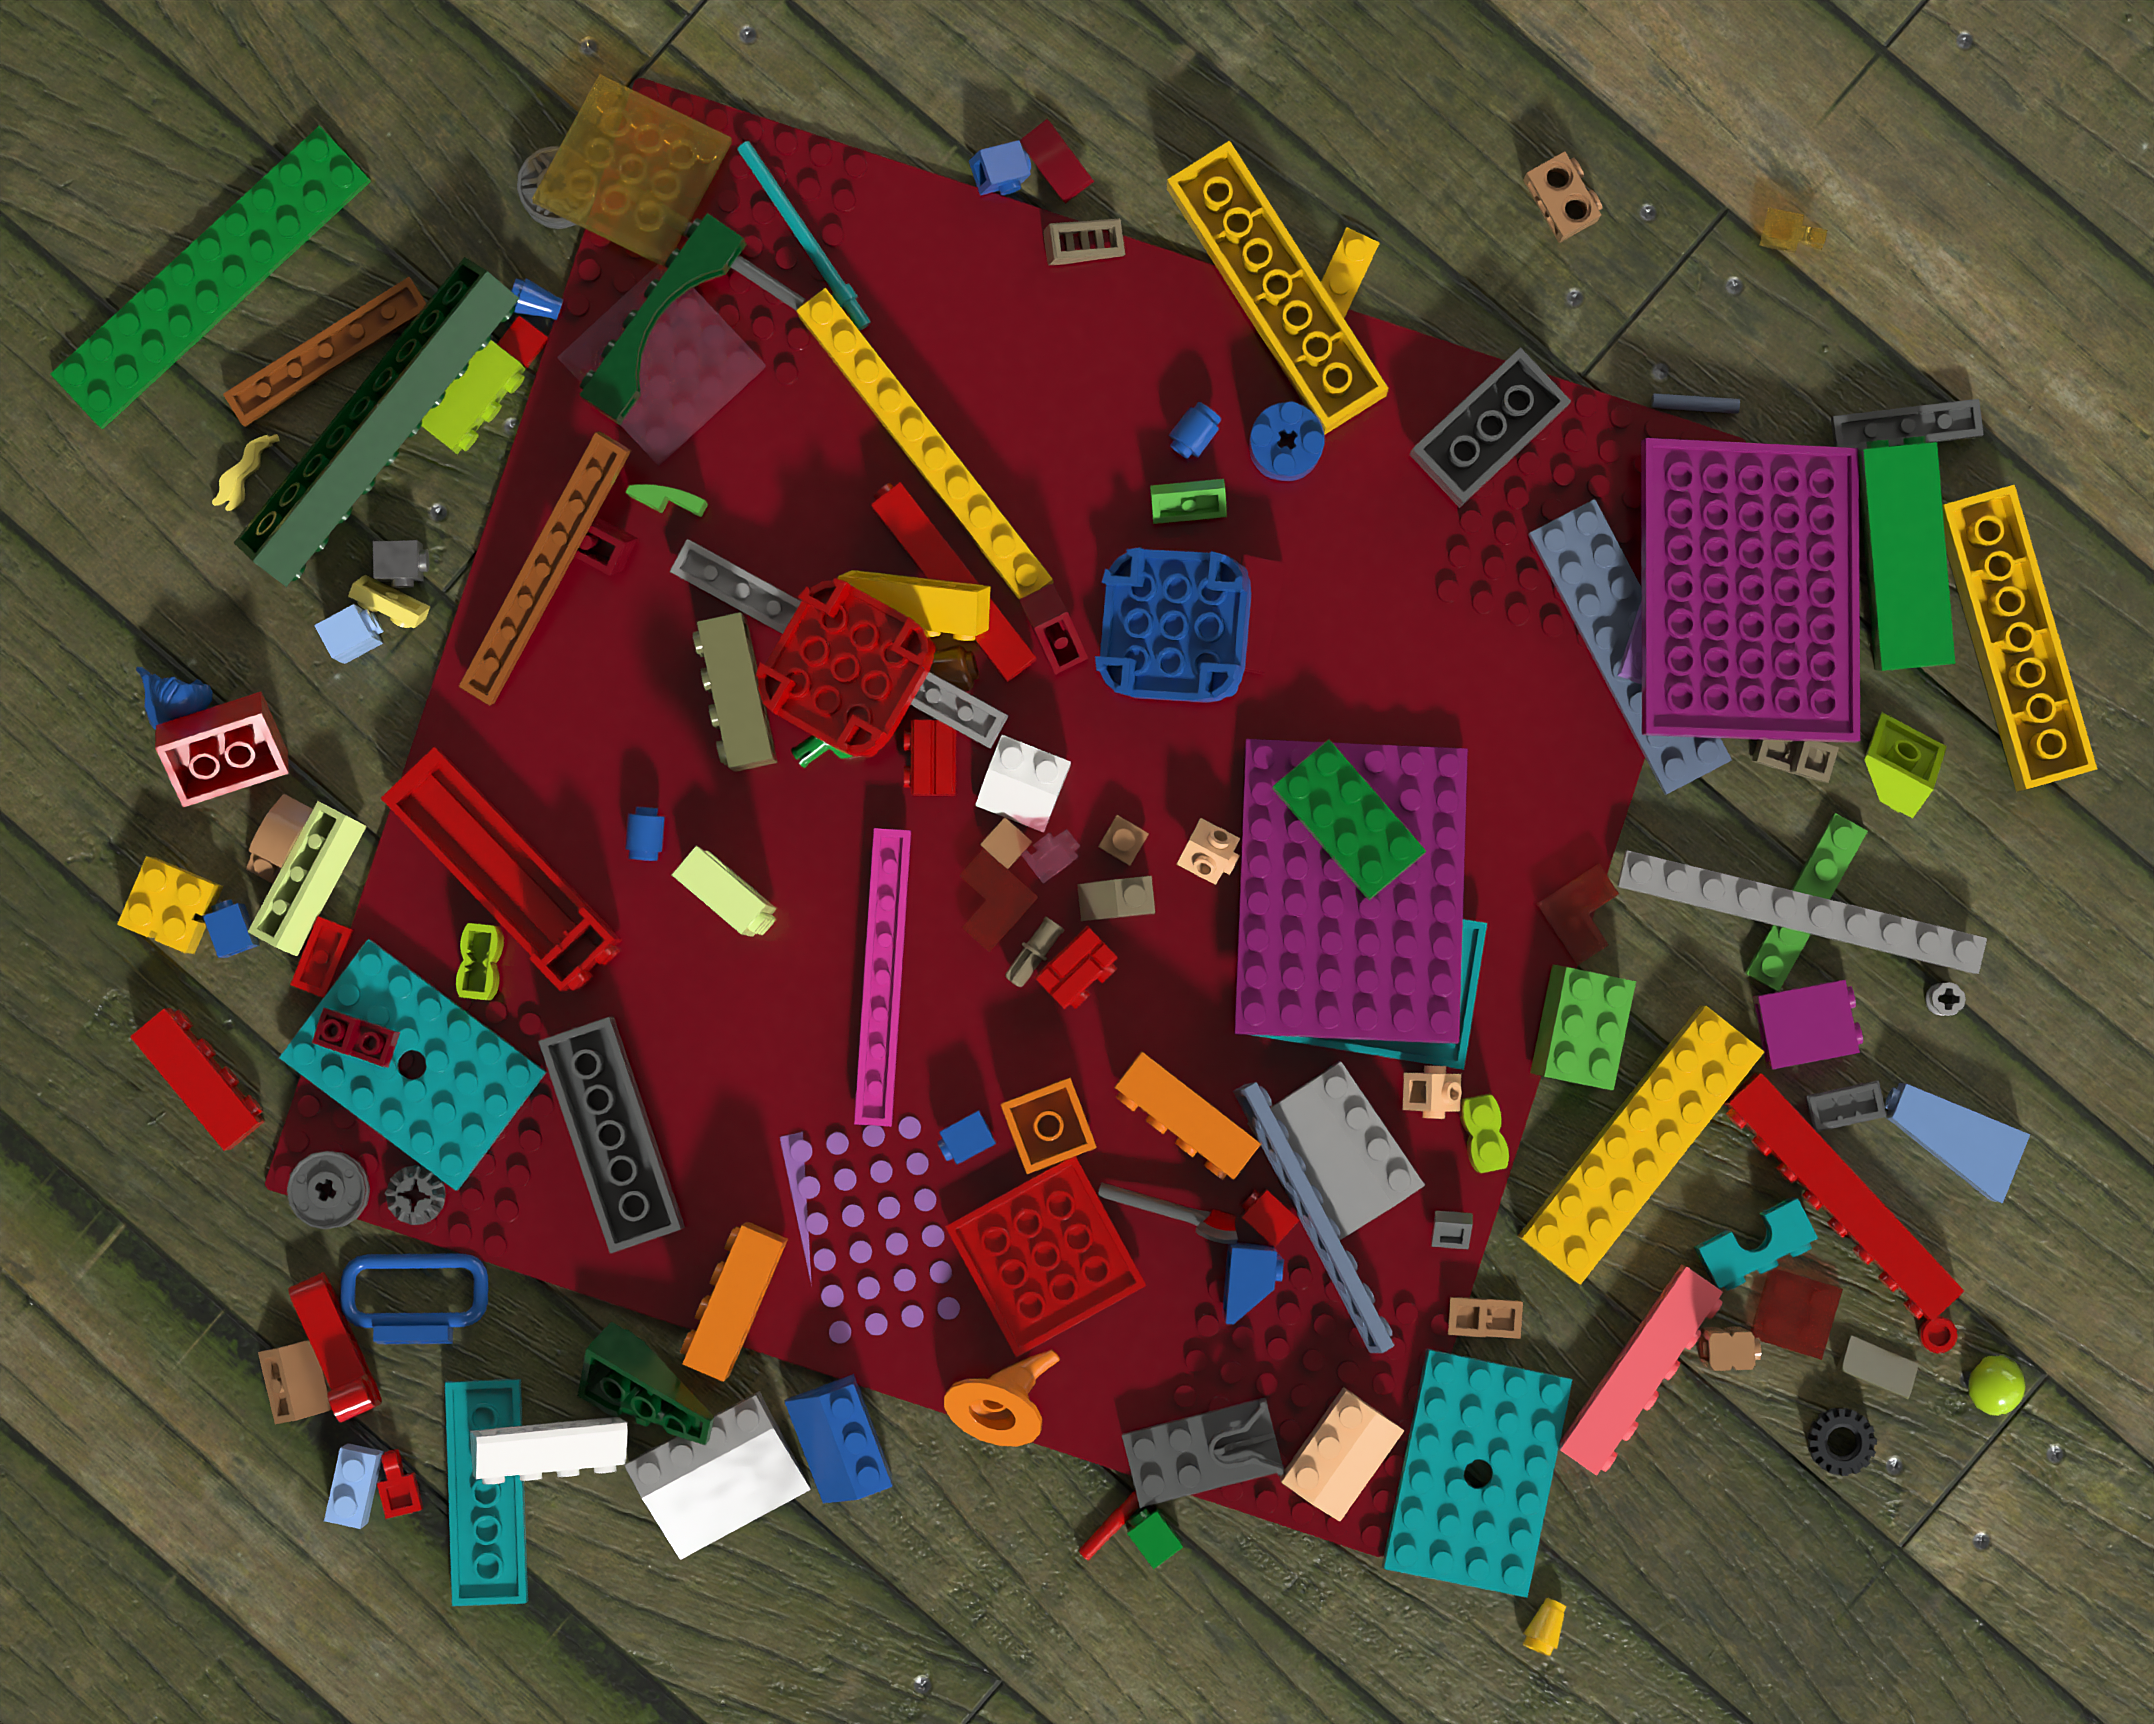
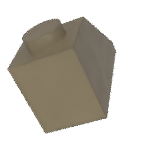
M1152 876L1077 884L1081 921L1155 914Z

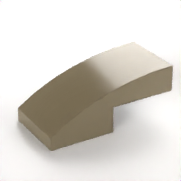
M1758 739L1752 761L1785 772L1829 783L1839 747L1820 741Z

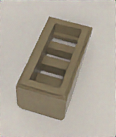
M1120 218L1051 223L1043 232L1048 265L1069 264L1125 255ZM1108 229L1110 248L1104 247L1102 230ZM1093 231L1095 249H1090L1088 232ZM1078 233L1080 250H1075L1073 234ZM1059 236H1063L1065 251H1061Z

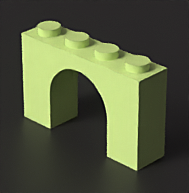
M696 846L672 874V876L743 935L752 937L757 933L763 935L776 921L772 914L777 908L708 850L704 851Z

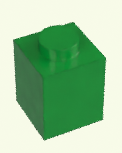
M1145 1507L1128 1520L1131 1526L1127 1528V1535L1153 1569L1183 1548V1542L1156 1507L1150 1512Z

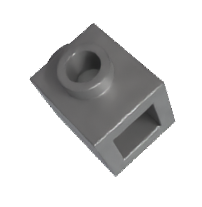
M417 540L373 541L374 579L379 582H391V587L411 588L414 587V581H424L423 572L429 571L428 549L423 550L422 543Z

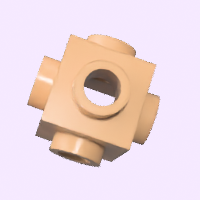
M1200 818L1177 865L1216 885L1223 872L1230 875L1240 856L1234 852L1240 838Z
M1424 1066V1073H1404L1403 1110L1423 1111V1118L1439 1119L1445 1118V1111H1460L1462 1095L1461 1074H1446V1066Z

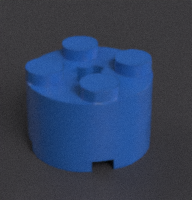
M1285 402L1275 404L1264 410L1253 424L1249 438L1250 457L1255 467L1266 477L1280 481H1295L1303 478L1314 469L1322 454L1325 444L1323 427L1311 410L1298 403ZM1280 435H1284L1286 438L1290 436L1294 438L1293 449L1290 450L1288 446L1283 448L1278 446L1281 440Z

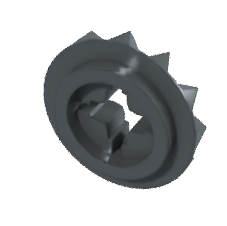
M419 1165L408 1166L399 1170L390 1178L385 1192L388 1209L397 1220L410 1225L424 1224L434 1219L442 1210L446 1195L442 1180L425 1167ZM417 1179L419 1192L431 1195V1197L419 1200L413 1211L411 1199L401 1196L400 1192L404 1193L412 1190Z

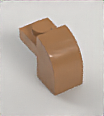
M283 794L267 813L248 850L251 852V856L246 870L274 883L313 809Z

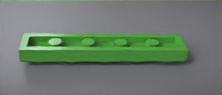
M1834 813L1791 890L1830 900L1868 831ZM1771 925L1744 974L1779 992L1811 934Z

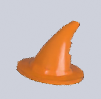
M1050 1350L1024 1359L992 1375L988 1379H965L956 1382L948 1389L944 1396V1408L950 1419L959 1428L981 1441L998 1446L1015 1447L1031 1443L1042 1430V1416L1036 1405L1029 1400L1028 1393L1035 1385V1379L1060 1361V1358L1056 1352Z

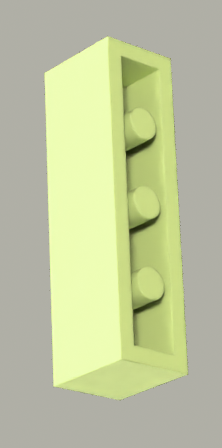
M317 801L251 924L248 933L278 949L298 956L315 924L317 916L320 915L367 826Z

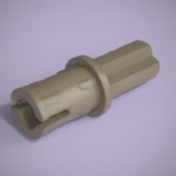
M1047 917L1043 919L1044 921L1028 943L1023 942V950L1005 973V977L1018 987H1022L1042 960L1044 962L1047 960L1045 955L1061 933L1065 931Z

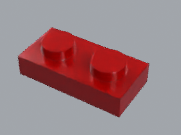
M317 916L290 985L324 998L332 987L354 930Z

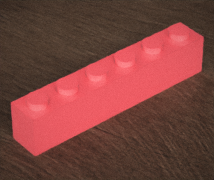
M1681 1264L1560 1439L1558 1449L1596 1476L1600 1470L1606 1472L1617 1457V1453L1614 1450L1622 1439L1628 1441L1637 1429L1639 1423L1635 1420L1642 1409L1648 1411L1657 1400L1660 1393L1656 1389L1664 1378L1670 1380L1679 1368L1681 1362L1677 1359L1684 1348L1690 1350L1698 1341L1702 1333L1698 1328L1706 1317L1712 1319L1720 1309L1723 1301L1719 1298L1723 1291L1687 1266Z

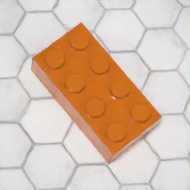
M1142 1051L1114 1086L1120 1091L1116 1096L1119 1101L1132 1111H1135L1138 1106L1149 1114L1145 1120L1162 1134L1167 1129L1178 1136L1174 1142L1192 1157L1197 1152L1208 1159L1204 1166L1222 1180L1226 1175L1235 1179L1261 1145L1260 1142Z
M750 1222L741 1225V1228L736 1226L735 1229H732L724 1248L730 1251L726 1262L721 1261L717 1264L709 1283L715 1286L712 1296L707 1295L702 1299L695 1318L700 1320L697 1331L692 1329L691 1332H688L680 1350V1353L686 1355L682 1363L683 1365L723 1382L730 1376L788 1241L787 1238Z

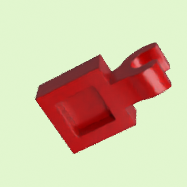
M399 1448L384 1452L381 1455L387 1479L378 1481L377 1487L385 1518L388 1519L422 1510L424 1506L415 1472L404 1474Z

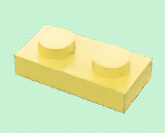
M367 575L362 576L353 583L348 597L357 600L358 605L363 609H368V611L372 612L379 611L391 617L390 620L394 624L404 628L417 627L426 619L430 610V606Z

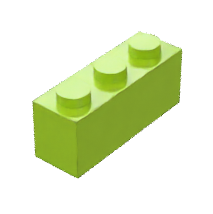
M492 340L483 350L477 351L468 362L469 366L464 375L452 381L445 390L446 394L442 402L437 407L430 409L422 419L421 426L456 454L461 449L467 451L475 443L479 436L476 432L484 421L489 423L495 418L502 407L499 402L507 392L510 394L514 393L525 378L522 375L526 370L523 365Z

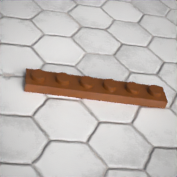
M407 277L223 393V396L241 424L246 427L411 323L427 302L413 280Z

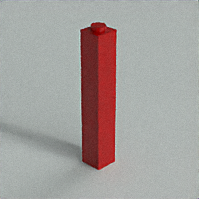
M901 482L894 487L891 483H888L873 495L876 501L871 504L872 509L927 579L980 585ZM990 598L989 630L977 635L975 642L1008 683L1034 663L1036 656Z

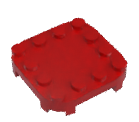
M834 578L831 581H822L811 588L806 587L798 596L802 600L767 662L765 664L760 662L755 676L758 677V688L763 700L762 703L773 713L843 753L852 756L872 757L891 739L930 671L936 646L930 639L928 632L912 618L853 587L848 582Z

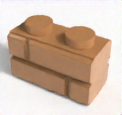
M1740 1326L1723 1327L1722 1329L1718 1327L1700 1328L1702 1333L1699 1337V1361L1713 1371L1731 1370V1368L1735 1370H1753L1754 1366H1756L1755 1360L1761 1359L1760 1339L1754 1338L1752 1332Z

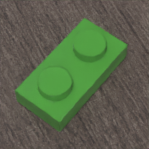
M1224 479L1150 486L1153 524L1227 517Z

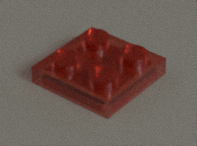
M1773 1268L1768 1271L1750 1332H1752L1754 1338H1759L1762 1342L1822 1360L1843 1289Z

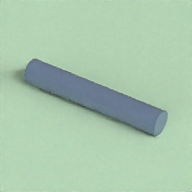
M1653 393L1652 408L1738 414L1740 399Z

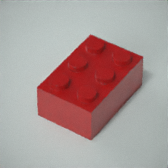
M262 692L156 725L155 749L182 807H187L289 773L288 750Z

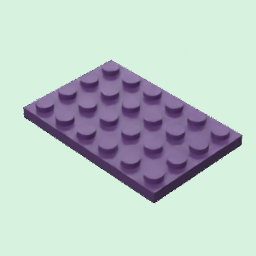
M905 1117L901 1120L899 1132L903 1137L912 1139L920 1133L921 1125L916 1118ZM869 1125L864 1129L863 1140L867 1145L876 1147L884 1141L885 1133L880 1126ZM803 1132L782 1136L780 1141L811 1281L809 1232L814 1235L824 1233L828 1227V1220L824 1214L819 1212L812 1213L809 1216L807 1214V1198L811 1199L818 1195L820 1183L815 1177H805L804 1162L811 1158L813 1150L810 1143L803 1140ZM835 1132L828 1137L826 1145L831 1153L839 1155L847 1150L849 1141L843 1133ZM913 1153L908 1157L906 1165L912 1174L920 1175L928 1169L929 1163L924 1154ZM886 1161L875 1162L870 1170L871 1177L879 1183L887 1182L892 1176L891 1165ZM847 1168L840 1169L834 1177L835 1185L843 1191L852 1189L856 1184L855 1173ZM929 1189L919 1190L914 1197L915 1205L922 1211L931 1210L936 1204L934 1192ZM885 1197L879 1202L878 1211L882 1217L892 1219L899 1214L900 1204L894 1197ZM848 1205L842 1212V1219L846 1225L856 1227L863 1222L864 1212L858 1205ZM937 1225L927 1226L922 1233L923 1242L929 1247L939 1246L944 1240L943 1230ZM893 1233L887 1238L886 1248L891 1254L900 1255L907 1250L908 1240L903 1234ZM856 1241L850 1248V1256L857 1263L868 1261L872 1255L871 1246L865 1241ZM823 1248L815 1253L814 1264L819 1270L828 1271L834 1267L836 1257L830 1249ZM938 1261L931 1266L930 1276L933 1281L945 1283L951 1278L952 1269L948 1263ZM901 1269L894 1276V1284L901 1291L911 1290L916 1283L914 1273L908 1269ZM865 1277L858 1283V1293L861 1297L872 1299L878 1295L880 1286L875 1278ZM837 1285L826 1286L821 1294L823 1303L829 1307L840 1305L844 1297L842 1289ZM951 1297L943 1298L938 1304V1313L944 1319H953L960 1311L959 1303ZM909 1305L902 1311L901 1317L906 1326L917 1327L922 1323L924 1315L921 1308L916 1305ZM880 1313L869 1315L865 1322L867 1331L872 1335L883 1334L887 1329V1319ZM844 1321L834 1322L829 1329L830 1338L836 1343L848 1341L851 1336L849 1324Z

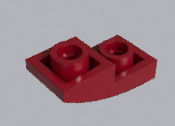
M1048 118L1020 139L1022 147L1065 204L1094 182Z
M323 1008L312 1043L389 1068L400 1032L335 1010Z

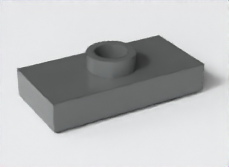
M1879 1080L1805 1096L1811 1127L1816 1132L1887 1117Z

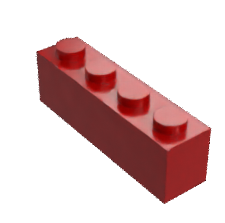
M164 1008L132 1034L130 1038L223 1151L231 1150L265 1122L260 1115L263 1109L251 1095L245 1097L236 1085L240 1082L236 1075L227 1066L221 1068L213 1057L216 1055V1052L204 1038L198 1040L190 1030L193 1024L180 1009L175 1012L172 1008Z

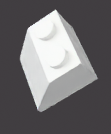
M1001 735L975 806L1044 833L1071 762Z

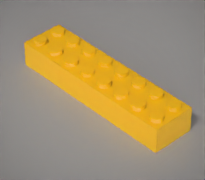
M1230 141L1167 179V191L1306 408L1317 416L1323 427L1324 435L1386 397L1389 388Z
M2015 485L1942 505L1947 555L2016 792L2097 770Z
M1706 1005L1699 1006L1523 1228L1518 1237L1574 1282L1581 1285L1759 1060L1764 1051Z

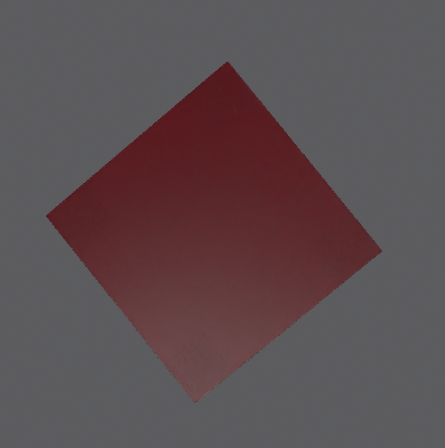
M645 78L636 79L562 296L564 300L557 320H554L401 776L402 778L433 747L439 748L622 939L617 945L620 952L605 966L597 963L590 970L593 978L579 991L576 989L574 991H559L529 959L531 955L390 809L351 925V929L354 932L332 986L366 941L371 939L547 1071V1073L460 1189L455 1191L443 1182L446 1193L444 1206L440 1213L427 1223L410 1225L397 1220L388 1209L385 1194L390 1178L399 1170L408 1166L422 1165L302 1075L300 1076L265 1181L266 1188L288 1196L287 1187L290 1174L300 1161L311 1154L325 1151L348 1154L361 1164L368 1175L370 1185L367 1206L357 1218L358 1220L461 1254L473 1255L479 1260L696 1331L700 1320L696 1319L695 1315L700 1303L707 1295L712 1296L715 1289L714 1285L709 1284L715 1268L721 1261L726 1262L730 1251L724 1248L730 1233L736 1226L741 1228V1225L750 1222L785 1237L788 1241L742 1347L838 1379L854 1374L859 1386L947 1414L944 1408V1396L954 1383L965 1379H988L992 1375L1024 1359L1053 1350L1059 1356L1060 1361L1035 1379L1036 1383L1028 1393L1029 1400L1036 1405L1042 1416V1430L1031 1443L1131 1476L1122 1439L1123 1433L1264 1397L1268 1404L1274 1434L1285 1470L1339 1392L1345 1387L1401 1427L1404 1432L1341 1521L1315 1507L1281 1483L1279 1478L1281 1475L1278 1476L1277 1473L1192 1494L1191 1496L1366 1554L1383 1557L1426 1351L1431 1349L1452 1353L1457 1335H1448L1450 1297L1470 1298L1541 1079L1540 1075L1530 1072L1552 965L1577 969L1645 760L1644 754L1528 534L1595 499L1641 586V441L1645 438L1746 443V441L1741 437L1546 374L1571 400V403L1459 508L1409 454L1427 434L1506 360L1348 309L1344 320L1389 388L1387 395L1324 435L1325 444L1318 463L1309 474L1295 481L1272 479L1263 475L1255 467L1250 457L1249 438L1253 424L1264 410L1275 404L1295 402L1304 407L1306 406L1215 265L1124 235V256L1061 265H1048L1043 234L1044 229L1051 223L1078 222V220L993 192L980 195L977 187ZM750 141L844 283L850 284L857 294L856 301L871 321L866 328L860 330L861 334L1052 577L1053 585L1069 613L1088 659L1055 675L1017 596L799 318L797 311L733 268H730L726 275L707 280L689 289L676 299L658 319L648 337L642 356L640 371L641 396L620 425L580 397L579 394L583 389L579 386L585 375L591 369L594 371L598 369L604 360L601 358V354L606 345L612 339L616 341L625 330L622 324L628 314L633 309L638 311L645 302L646 298L643 295L649 284L655 278L660 281L668 268L664 265L670 254L676 248L681 250L688 241V238L655 216L651 215L648 217L637 210V204L615 191L614 188L621 177L645 193L649 190L661 198L660 203L690 223H693L697 218L702 220L707 213L744 238L747 245L741 252V257L805 298V303L824 288L832 295L833 291L737 150L741 144ZM1102 230L1104 247L1110 248L1108 230ZM1093 231L1088 232L1090 249H1095ZM1078 233L1073 234L1075 250H1080ZM1059 236L1061 251H1065L1063 236ZM1198 402H1201L1212 409L1222 420L1217 425L1219 430L1199 457L1190 455L1186 459L1170 446L1173 440L1169 437V434L1189 407L1194 408ZM600 431L630 449L631 452L596 517L638 539L623 571L611 576L573 557L494 704L488 705L460 688L459 685L595 432ZM1280 435L1281 440L1278 446L1280 448L1288 446L1290 450L1293 449L1294 438L1292 436L1286 438L1284 435ZM1224 479L1227 517L1153 524L1150 486ZM901 482L980 585L990 586L991 600L1036 656L1034 663L1007 683L975 640L953 639V634L941 632L940 636L930 637L935 643L936 650L962 645L967 652L972 651L974 653L979 671V679L974 680V687L966 691V693L1008 715L991 748H988L957 731L956 796H912L911 788H904V765H911V751H904V728L911 729V720H937L936 718L910 705L891 739L874 756H854L841 759L832 750L828 749L804 768L799 764L800 758L796 760L793 756L791 748L797 746L811 736V734L779 717L766 707L778 763L734 772L728 768V765L720 762L716 741L722 740L720 729L713 727L708 705L715 703L713 694L708 693V690L705 691L700 669L706 668L705 657H701L696 652L693 632L699 631L698 621L741 612L747 619L757 669L760 662L763 664L767 662L782 633L670 572L686 540H691L800 601L802 600L798 596L806 587L811 588L822 581L838 579V576L852 570L927 579L871 506L876 501L873 495L888 483H891L894 487ZM630 485L665 486L693 494L705 500L708 506L703 516L699 517L668 501L663 513H660L631 498L626 493V490ZM1134 548L1204 553L1212 551L1233 558L1238 563H1241L1243 554L1287 563L1264 675L1244 671L1238 690L1233 696L1207 703L1142 699L1114 692L1105 683L1101 673L1096 670L1095 656H1100L1106 593V584L1102 583L1105 569L1109 570L1118 557L1127 553V549ZM1001 735L1071 762L1044 833L1008 819L1032 841L1030 846L1009 869H1006L980 845L1005 817L975 806ZM1246 739L1326 742L1330 739L1332 743L1468 749L1463 919L1487 923L1464 1070L1446 1067V1074H1461V1100L1489 1094L1497 1101L1501 1112L1499 1132L1504 1137L1509 1151L1507 1168L1479 1173L1473 1168L1467 1153L1469 1135L1462 1125L1460 1111H1445V1118L1439 1119L1423 1118V1111L1403 1110L1404 1073H1424V1066L1439 1065L1247 1034H1235ZM636 807L658 808V815L665 816L662 852H658V861L628 858L629 850L625 849L628 814H635ZM1117 815L1149 833L1130 866L1098 847ZM1200 818L1240 838L1234 850L1236 854L1240 855L1230 875L1223 872L1216 885L1177 865ZM874 828L911 831L893 1119L891 1127L880 1126L884 1130L885 1138L876 1147L867 1145L863 1140V1131L869 1125L854 1124ZM696 846L704 851H710L777 908L772 914L776 921L765 934L759 935L757 933L752 937L739 933L672 876L673 872ZM1152 876L1155 914L1081 921L1077 884ZM1047 917L1065 931L1061 933L1045 955L1047 960L1045 962L1042 960L1022 987H1018L1005 977V973L1023 950V942L1028 943L1044 921L1043 919ZM468 923L501 927L503 932V951L496 963L499 970V986L492 1000L459 997L457 992V972L464 961L460 947L461 937ZM1088 926L1118 957L1113 962L1118 969L1103 983L1096 979L1087 988L1091 995L1078 1008L1074 1009L1069 1005L1064 1009L1034 977ZM607 1017L615 1018L685 1225L681 1230L613 1253L609 1252L538 1042ZM407 1051L399 1059V1071L407 1079H418L426 1071V1059L418 1051ZM1141 1051L1258 1142L1259 1140L1247 1124L1249 1121L1233 1093L1234 1090L1245 1084L1257 1082L1259 1087L1262 1086L1267 1091L1273 1106L1336 1062H1342L1425 1184V1186L1391 1209L1340 1240L1344 1250L1349 1251L1357 1263L1358 1270H1356V1273L1361 1283H1365L1372 1291L1375 1298L1373 1305L1378 1315L1385 1318L1392 1330V1335L1390 1336L1394 1344L1392 1348L1383 1353H1370L1261 1145L1235 1179L1226 1175L1222 1180L1204 1166L1208 1159L1197 1152L1192 1157L1174 1142L1178 1136L1167 1129L1162 1134L1145 1120L1149 1114L1138 1106L1135 1111H1132L1116 1098L1120 1091L1114 1086ZM1071 1077L1097 1148L1076 1155L1097 1195L1101 1183L1104 1182L1186 1207L1212 1212L1214 1209L1235 1215V1228L1238 1238L1237 1242L1271 1245L1240 1216L1245 1211L1241 1204L1255 1189L1259 1193L1267 1189L1299 1219V1222L1274 1247L1277 1250V1254H1280L1282 1259H1284L1282 1281H1275L1274 1290L1235 1324H1226L1222 1311L1228 1244L1214 1242L1198 1235L1195 1232L1197 1225L1099 1197L1147 1286L1016 1357L945 1227L1061 1163L1058 1162L1027 1174L1001 1103ZM980 1110L997 1143L958 1165L953 1158L947 1161L937 1144V1141L943 1139L939 1132ZM905 1117H914L920 1122L921 1130L915 1138L907 1139L899 1132V1124ZM801 1132L803 1133V1140L810 1143L813 1150L811 1158L804 1162L805 1177H815L820 1183L818 1195L811 1199L806 1198L807 1218L810 1214L819 1212L824 1214L828 1220V1227L824 1233L814 1235L808 1231L811 1281L780 1141L782 1136ZM835 1132L843 1133L849 1141L847 1150L839 1155L831 1153L826 1145L828 1137ZM922 1153L927 1157L929 1165L923 1174L915 1175L907 1169V1159L911 1154ZM886 1161L891 1165L892 1176L887 1182L879 1183L871 1177L870 1170L875 1162ZM844 1168L852 1170L856 1175L855 1186L847 1191L837 1188L834 1182L835 1174ZM417 1179L412 1190L404 1193L400 1192L401 1196L411 1199L413 1211L419 1200L431 1197V1195L419 1192ZM332 1181L321 1186V1189L326 1192L325 1199L328 1196L336 1195L337 1191L332 1188ZM921 1189H929L936 1196V1204L929 1211H922L915 1205L914 1197ZM894 1197L898 1200L900 1212L895 1218L886 1219L880 1215L878 1205L883 1198ZM848 1205H858L864 1212L863 1222L856 1227L846 1225L842 1219V1212ZM1435 1211L1473 1214L1469 1249L1431 1247ZM929 1225H937L944 1232V1240L937 1247H929L923 1242V1230ZM901 1233L907 1238L908 1247L903 1254L893 1255L887 1250L886 1240L891 1234ZM856 1241H865L871 1246L872 1255L864 1263H857L850 1256V1248ZM823 1248L830 1249L836 1257L834 1267L828 1271H821L814 1264L815 1253ZM944 1261L950 1265L952 1275L947 1282L937 1283L932 1280L930 1268L935 1262ZM901 1269L911 1270L916 1277V1283L909 1291H901L894 1284V1276ZM865 1277L875 1278L880 1286L878 1295L872 1299H865L858 1293V1283ZM828 1285H837L843 1291V1301L836 1307H829L822 1301V1291ZM951 1297L959 1303L960 1311L955 1318L944 1319L939 1315L938 1304L943 1298ZM909 1305H916L923 1311V1321L917 1327H908L902 1321V1311ZM873 1313H880L887 1319V1329L881 1335H872L866 1329V1319ZM836 1321H844L851 1328V1336L844 1343H836L830 1338L829 1329Z

